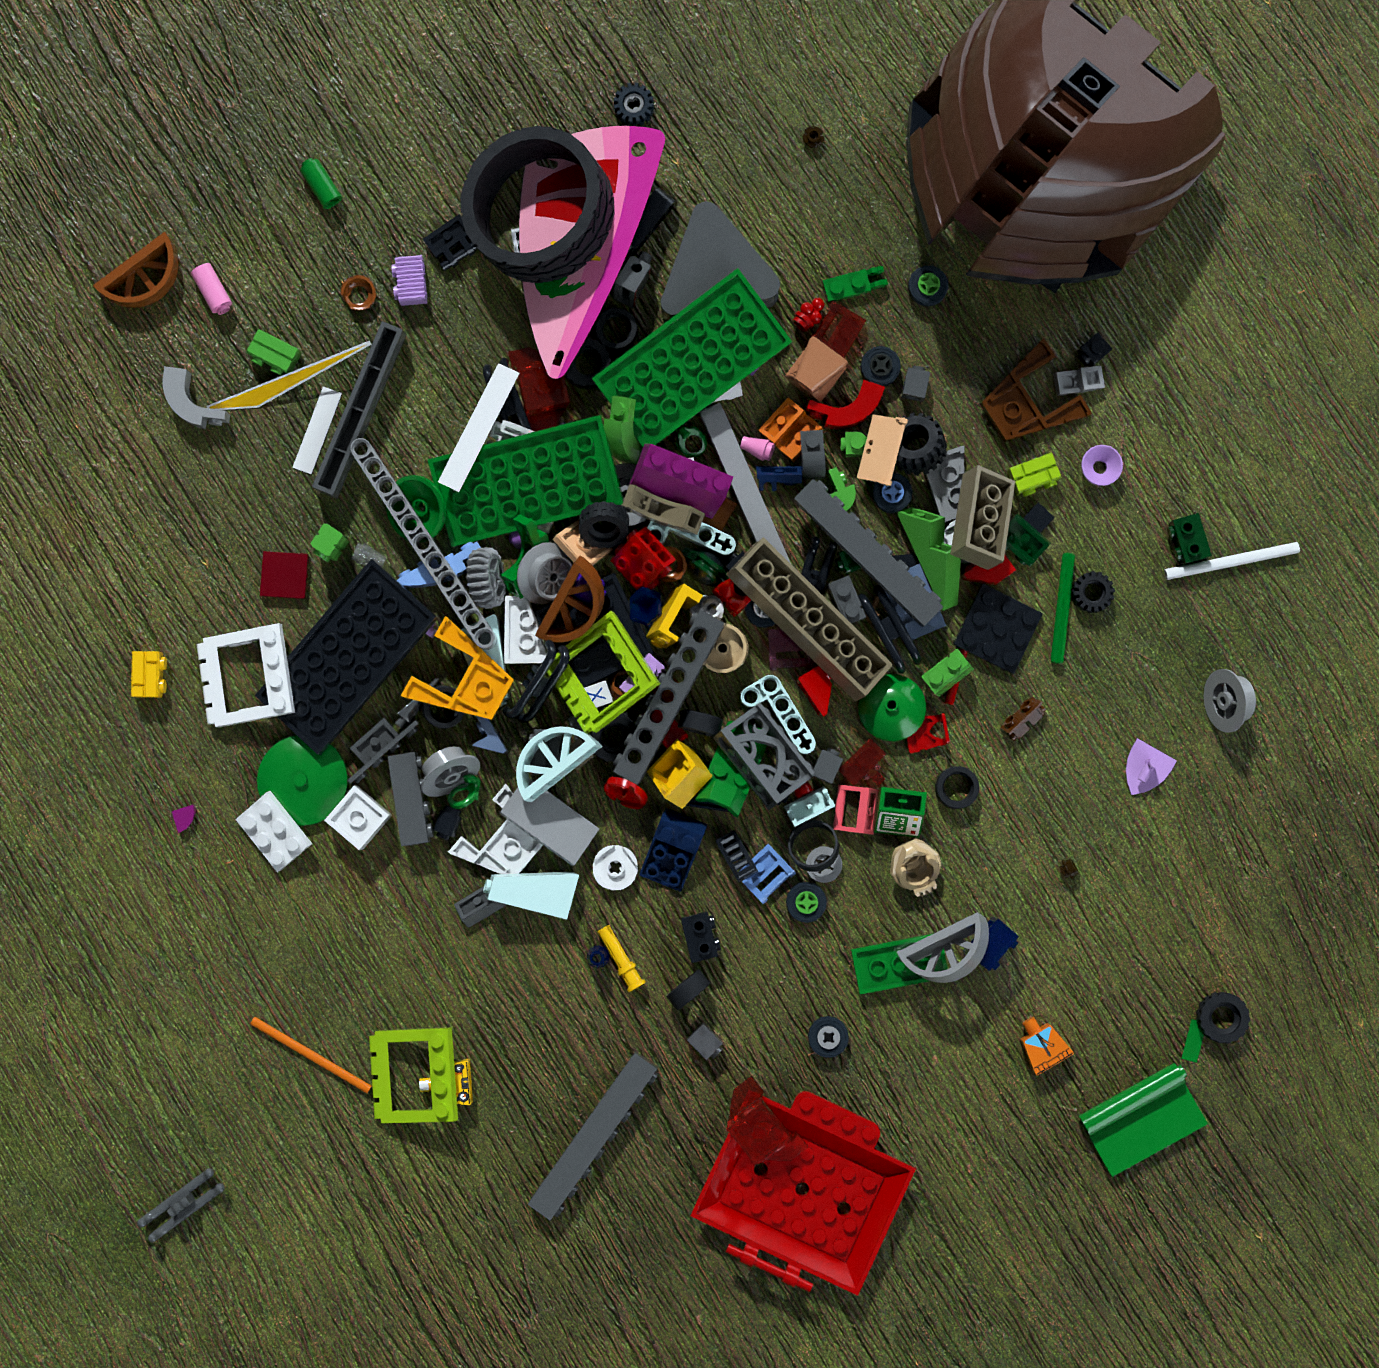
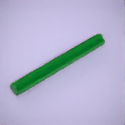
M1064 553L1062 555L1051 652V663L1062 664L1064 662L1075 554Z

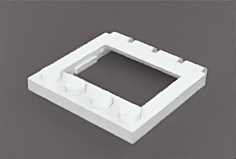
M277 623L203 638V643L197 644L198 659L206 660V663L199 664L201 681L209 682V685L202 686L205 705L212 704V707L206 708L207 724H215V727H224L295 713L282 624ZM260 640L269 705L226 713L217 648L236 647Z

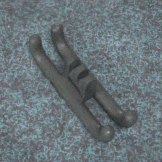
M212 1168L206 1169L138 1220L137 1225L142 1228L166 1210L172 1217L148 1236L149 1242L157 1241L225 1190V1185L218 1183L197 1200L191 1194L193 1190L214 1175Z

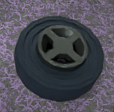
M873 347L862 357L860 365L861 374L866 381L888 386L899 376L901 369L900 359L896 352L888 347Z

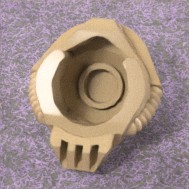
M913 839L895 848L891 859L890 874L897 885L904 889L913 890L917 897L928 895L937 888L935 879L940 874L941 859L936 850L919 839Z

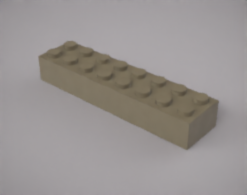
M764 537L754 543L726 574L854 701L865 697L893 665Z

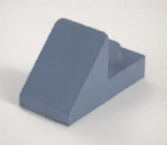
M476 716L479 720L476 722L482 735L486 733L487 736L472 746L506 754L508 750L491 720Z

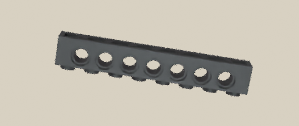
M702 610L699 613L695 612L690 619L689 625H691L688 634L684 632L678 642V645L681 646L677 654L673 652L669 658L667 665L670 667L666 674L662 673L658 680L661 684L658 685V690L655 694H650L645 704L648 706L645 714L640 713L634 724L637 726L634 734L630 733L624 742L626 749L623 755L619 753L613 763L616 766L613 772L637 785L641 783L726 625L723 621ZM699 629H703L707 635L705 641L701 643L697 642L694 637L695 632ZM689 649L693 650L696 654L695 660L691 663L686 662L684 659V653ZM678 669L682 670L685 674V678L681 683H677L673 679V673ZM665 690H670L674 694V699L670 703H666L662 699V694ZM654 710H659L663 714V719L660 723H655L651 718ZM644 730H648L652 734V740L649 743L641 740L640 736ZM633 750H637L641 754V760L638 763H634L630 759V753Z

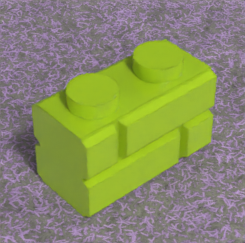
M1052 452L1007 470L1009 479L1015 481L1014 492L1016 496L1020 494L1023 497L1030 496L1036 493L1035 489L1042 486L1045 490L1056 486V481L1061 478Z

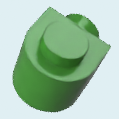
M845 432L844 438H840V450L845 451V457H859L863 455L867 437L861 432Z

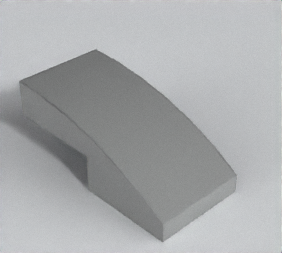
M1101 366L1084 367L1078 370L1056 372L1053 374L1057 396L1105 388Z

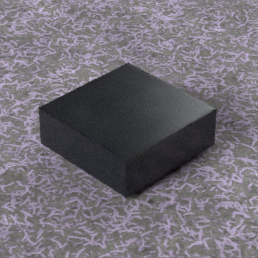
M1038 502L1023 519L1041 533L1055 517Z

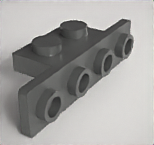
M385 718L376 724L350 747L365 765L347 780L348 783L351 784L355 781L358 784L367 776L364 771L370 766L375 769L384 761L382 756L387 751L392 754L401 746L399 741L405 735L409 739L418 731L416 726L419 722L415 720L400 734Z

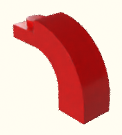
M863 380L858 397L850 405L836 408L809 400L806 412L810 413L809 416L817 420L827 419L824 428L834 430L852 428L863 423L873 414L879 405L885 386Z

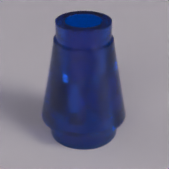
M593 946L587 953V961L594 968H602L609 961V952L603 946ZM594 954L601 956L600 962L593 960Z

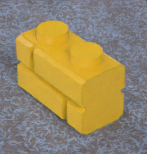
M132 651L131 697L162 698L163 693H166L167 683L163 679V670L167 669V658L163 657L162 652Z

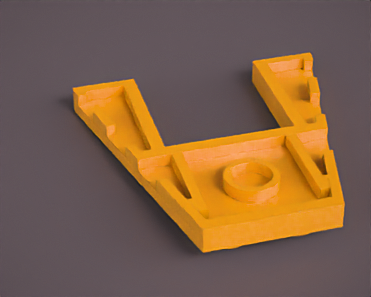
M445 616L434 636L473 657L470 666L452 698L411 676L401 696L493 720L514 679Z

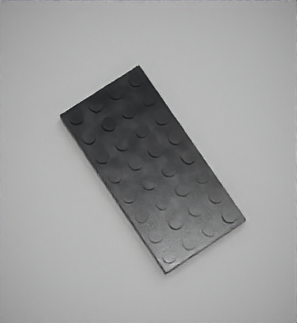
M371 558L287 657L295 713L277 717L317 755H322L435 623L438 617L379 563ZM266 683L255 694L265 706L269 705Z

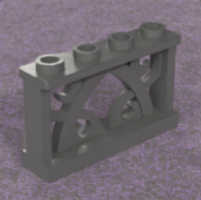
M758 703L713 737L768 810L772 809L815 776L811 764L805 761L799 753L797 746L791 743L785 735L783 728L777 725L771 717L770 711L763 707L761 703ZM755 719L762 729H757L754 724L752 733H750L748 721ZM742 724L744 734L735 736L732 730ZM755 743L775 748V768L766 764H756L754 761L757 752ZM750 745L751 753L749 754L744 747L749 748ZM790 766L799 776L797 780H789L783 776V774L788 776L794 774L789 770ZM763 770L770 772L768 773V778L763 773ZM780 781L790 786L781 794L776 790Z

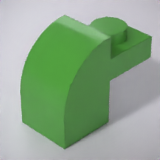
M837 467L828 470L827 473L835 491L829 495L832 498L837 496L845 505L843 509L848 512L854 503L856 489L854 484L845 487V484H847L846 477L842 471L839 472Z

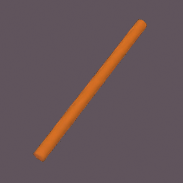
M257 1017L252 1019L250 1025L368 1094L372 1085Z

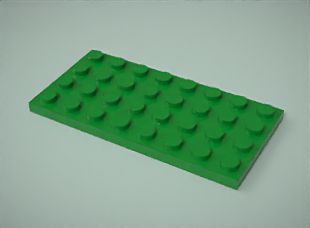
M737 268L592 379L610 404H612V396L636 399L633 420L634 435L642 447H644V444L650 443L657 445L791 344L792 340L739 268Z
M602 414L483 445L459 492L438 482L452 453L427 460L433 482L440 490L445 501V526L451 547L517 531L513 518L519 514L533 519L538 526L580 515L586 506L592 505L595 502L606 501L621 505L624 501L611 448L605 432Z

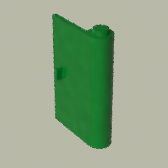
M1172 1063L1078 1115L1080 1122L1111 1177L1208 1125L1185 1084V1078L1188 1076L1182 1065L1177 1066L1175 1063Z

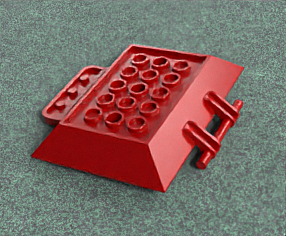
M749 1089L690 1216L746 1242L743 1250L728 1244L725 1251L738 1258L739 1262L745 1265L755 1266L780 1278L781 1282L787 1285L797 1286L810 1292L813 1283L799 1277L802 1269L858 1296L916 1168L874 1149L880 1137V1129L875 1122L809 1091H801L796 1095L791 1107L788 1108ZM764 1163L767 1166V1172L763 1175L756 1174L754 1171L755 1165ZM801 1182L809 1186L808 1192L804 1195L796 1192V1186ZM846 1202L850 1205V1211L847 1214H840L837 1211L840 1203ZM759 1249L786 1261L785 1270L758 1258Z

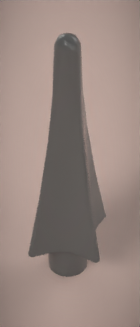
M435 678L429 685L435 687L439 682V678ZM412 700L398 712L400 717L395 724L401 729L407 722L411 725L421 708L422 702Z

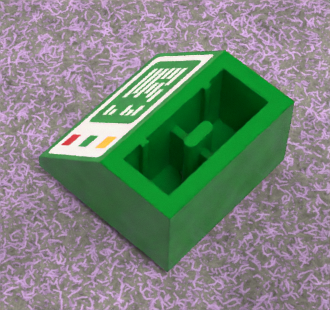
M879 787L874 832L919 838L925 814L927 792Z

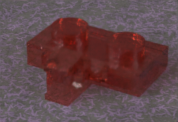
M870 738L838 771L853 786L862 778L866 782L871 778L879 786L885 781V778L878 772L881 768L878 762L886 753Z

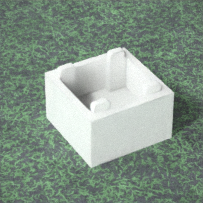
M354 785L324 821L358 850H363L390 819L392 814L359 786Z

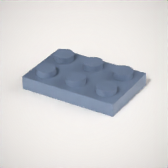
M917 564L910 567L908 572L913 577L917 575L926 584L924 588L931 593V588L921 565ZM887 594L912 640L946 626L939 611L924 627H921Z

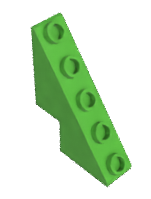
M914 507L899 511L898 517L929 584L933 592L942 600L940 602L943 606L942 610L957 606L961 559L950 555L952 545L944 543L945 517Z

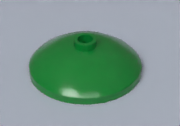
M409 475L400 478L396 483L431 537H436L443 528L446 518L445 501L440 490L432 481L420 475ZM396 502L394 511H402L405 507L404 502ZM386 507L388 519L392 527L401 537L408 540ZM416 520L407 522L406 529L408 531L416 528ZM422 539V540L419 541V543H420V542L429 541V540H428V539Z
M886 674L865 697L859 699L858 712L863 726L871 735L880 740L895 742L907 739L918 731L925 719L926 701L922 690L914 681L902 675ZM889 702L896 703L894 709H889L887 705Z

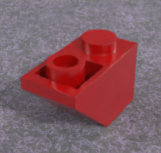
M1005 555L1004 562L989 570L971 563L963 569L966 573L961 577L964 581L997 585L1016 571V569Z

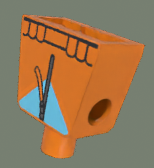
M1034 1016L1022 1022L1028 1034L1022 1037L1020 1041L1030 1068L1036 1076L1074 1054L1050 1024L1046 1023L1040 1027Z

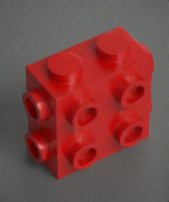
M644 527L640 531L633 530L626 537L628 542L620 544L614 550L616 555L610 560L640 594L647 589L652 591L660 583L658 579L660 577L664 578L672 571L670 566L676 561L651 531Z

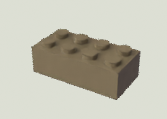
M979 465L963 474L950 555L987 570L1004 562L1015 487L1014 480Z

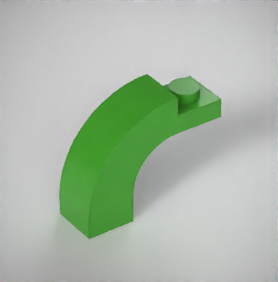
M612 396L610 419H604V428L612 456L621 462L637 465L643 447L636 440L633 432L636 399Z

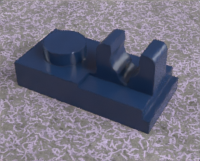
M756 466L760 491H763V486L766 482L772 484V491H776L777 482L788 486L802 483L801 466Z

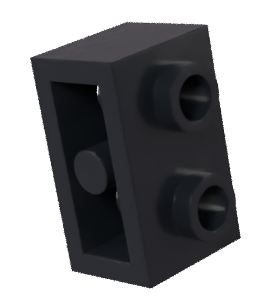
M705 911L681 917L691 963L718 957L717 951H721L719 938L713 937L712 929L716 928L713 915L708 916V912ZM696 922H702L703 927L701 929H697L695 927ZM707 944L709 948L707 951H702L700 946Z

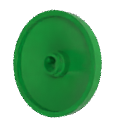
M297 735L291 736L276 743L263 757L257 774L258 793L261 798L266 792L271 791L297 825L317 824L324 821L346 796L349 784L347 781L349 779L348 769L341 754L331 744L322 755H317Z

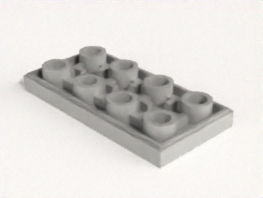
M529 778V785H531L534 781ZM517 787L499 813L572 866L576 864L599 831L597 826L548 791H545L533 802L524 801Z

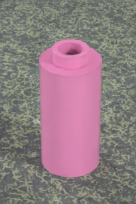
M205 263L193 269L191 276L212 313L222 315L228 312L232 301L211 264Z

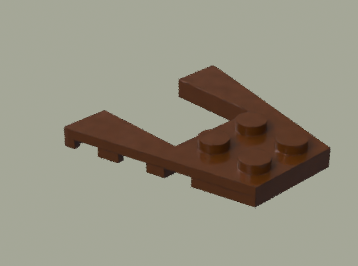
M1044 338L980 404L1004 442L1082 419L1092 414L1082 396L1079 395L1043 417L1020 380L1056 358Z

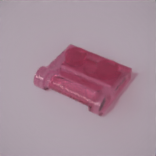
M782 629L768 630L770 671H776L777 668H815V662L808 655L807 658L776 659V653L802 652L803 650Z

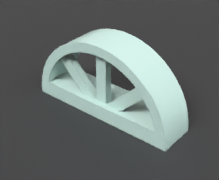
M554 727L538 733L526 744L517 763V785L524 801L533 802L598 751L602 745L591 735L570 727ZM564 735L560 762H558L545 742L554 737ZM572 735L579 736L585 740L582 745L569 754ZM539 748L553 766L552 768L530 765L534 754ZM529 772L544 774L529 785Z

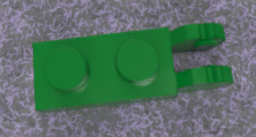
M877 266L868 270L863 269L823 280L822 283L827 302L832 303L870 293L871 290L887 286V279H881L872 283L868 279L870 276L879 275L884 272V267Z

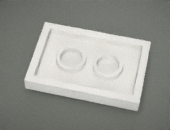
M271 791L266 792L235 819L277 873L312 845L308 837Z

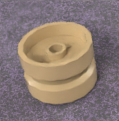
M726 624L704 665L716 673H729L742 666L748 656L749 649L748 641L743 632L735 626ZM705 631L701 634L699 643L705 641L707 637ZM720 644L727 646L726 652L721 653L719 651Z

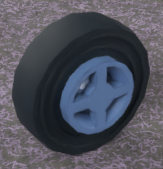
M893 473L891 486L875 482L872 489L874 503L879 509L887 513H897L905 509L910 503L913 493L907 478L901 474Z

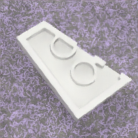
M505 596L504 664H542L547 655L543 639L535 636L539 628L532 604L525 597L520 599L516 596Z

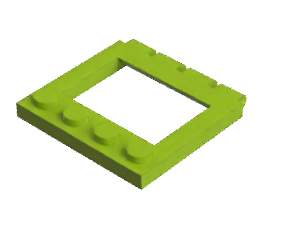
M610 611L594 623L585 634L566 645L570 653L569 661L603 635L635 686L599 713L569 664L555 685L564 700L568 699L566 701L567 706L575 718L579 717L577 722L584 733L587 734L591 731L597 733L661 684L613 611ZM559 651L556 653L555 660L547 671L549 677L560 662L561 654Z
M452 1027L375 1031V1035L369 1036L370 1052H376V1056L370 1057L371 1075H378V1079H372L373 1098H379V1102H373L374 1119H381V1123L454 1122L458 1120ZM428 1041L432 1109L392 1110L388 1042Z

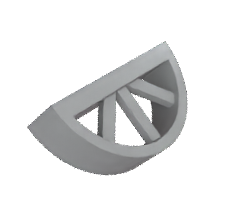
M977 912L897 953L906 967L926 980L937 983L959 980L971 973L984 957L989 941L987 920ZM975 933L973 943L963 940ZM951 944L969 950L964 959L959 963ZM944 948L951 968L934 972ZM931 955L925 970L920 969L915 964V962Z

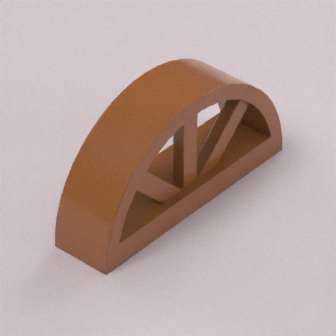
M163 232L93 286L109 301L123 307L138 308L157 302L167 294L177 277L179 259L173 241L166 232ZM164 252H168V263L154 261ZM143 268L165 270V274L155 286L143 271ZM137 273L150 291L132 297L135 274ZM126 282L124 297L111 293Z
M581 555L571 567L535 634L536 637L553 642L574 640L585 634L600 615L604 604V587L596 569ZM580 574L587 581L586 584L574 586ZM591 590L593 609L570 595ZM566 603L590 616L589 620L578 627H574ZM559 612H561L566 629L552 627Z

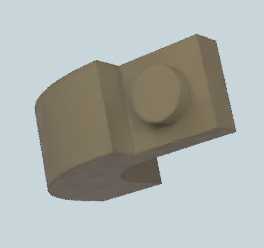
M629 484L622 504L623 507L631 510L630 512L643 518L698 535L705 513L691 506L660 498Z

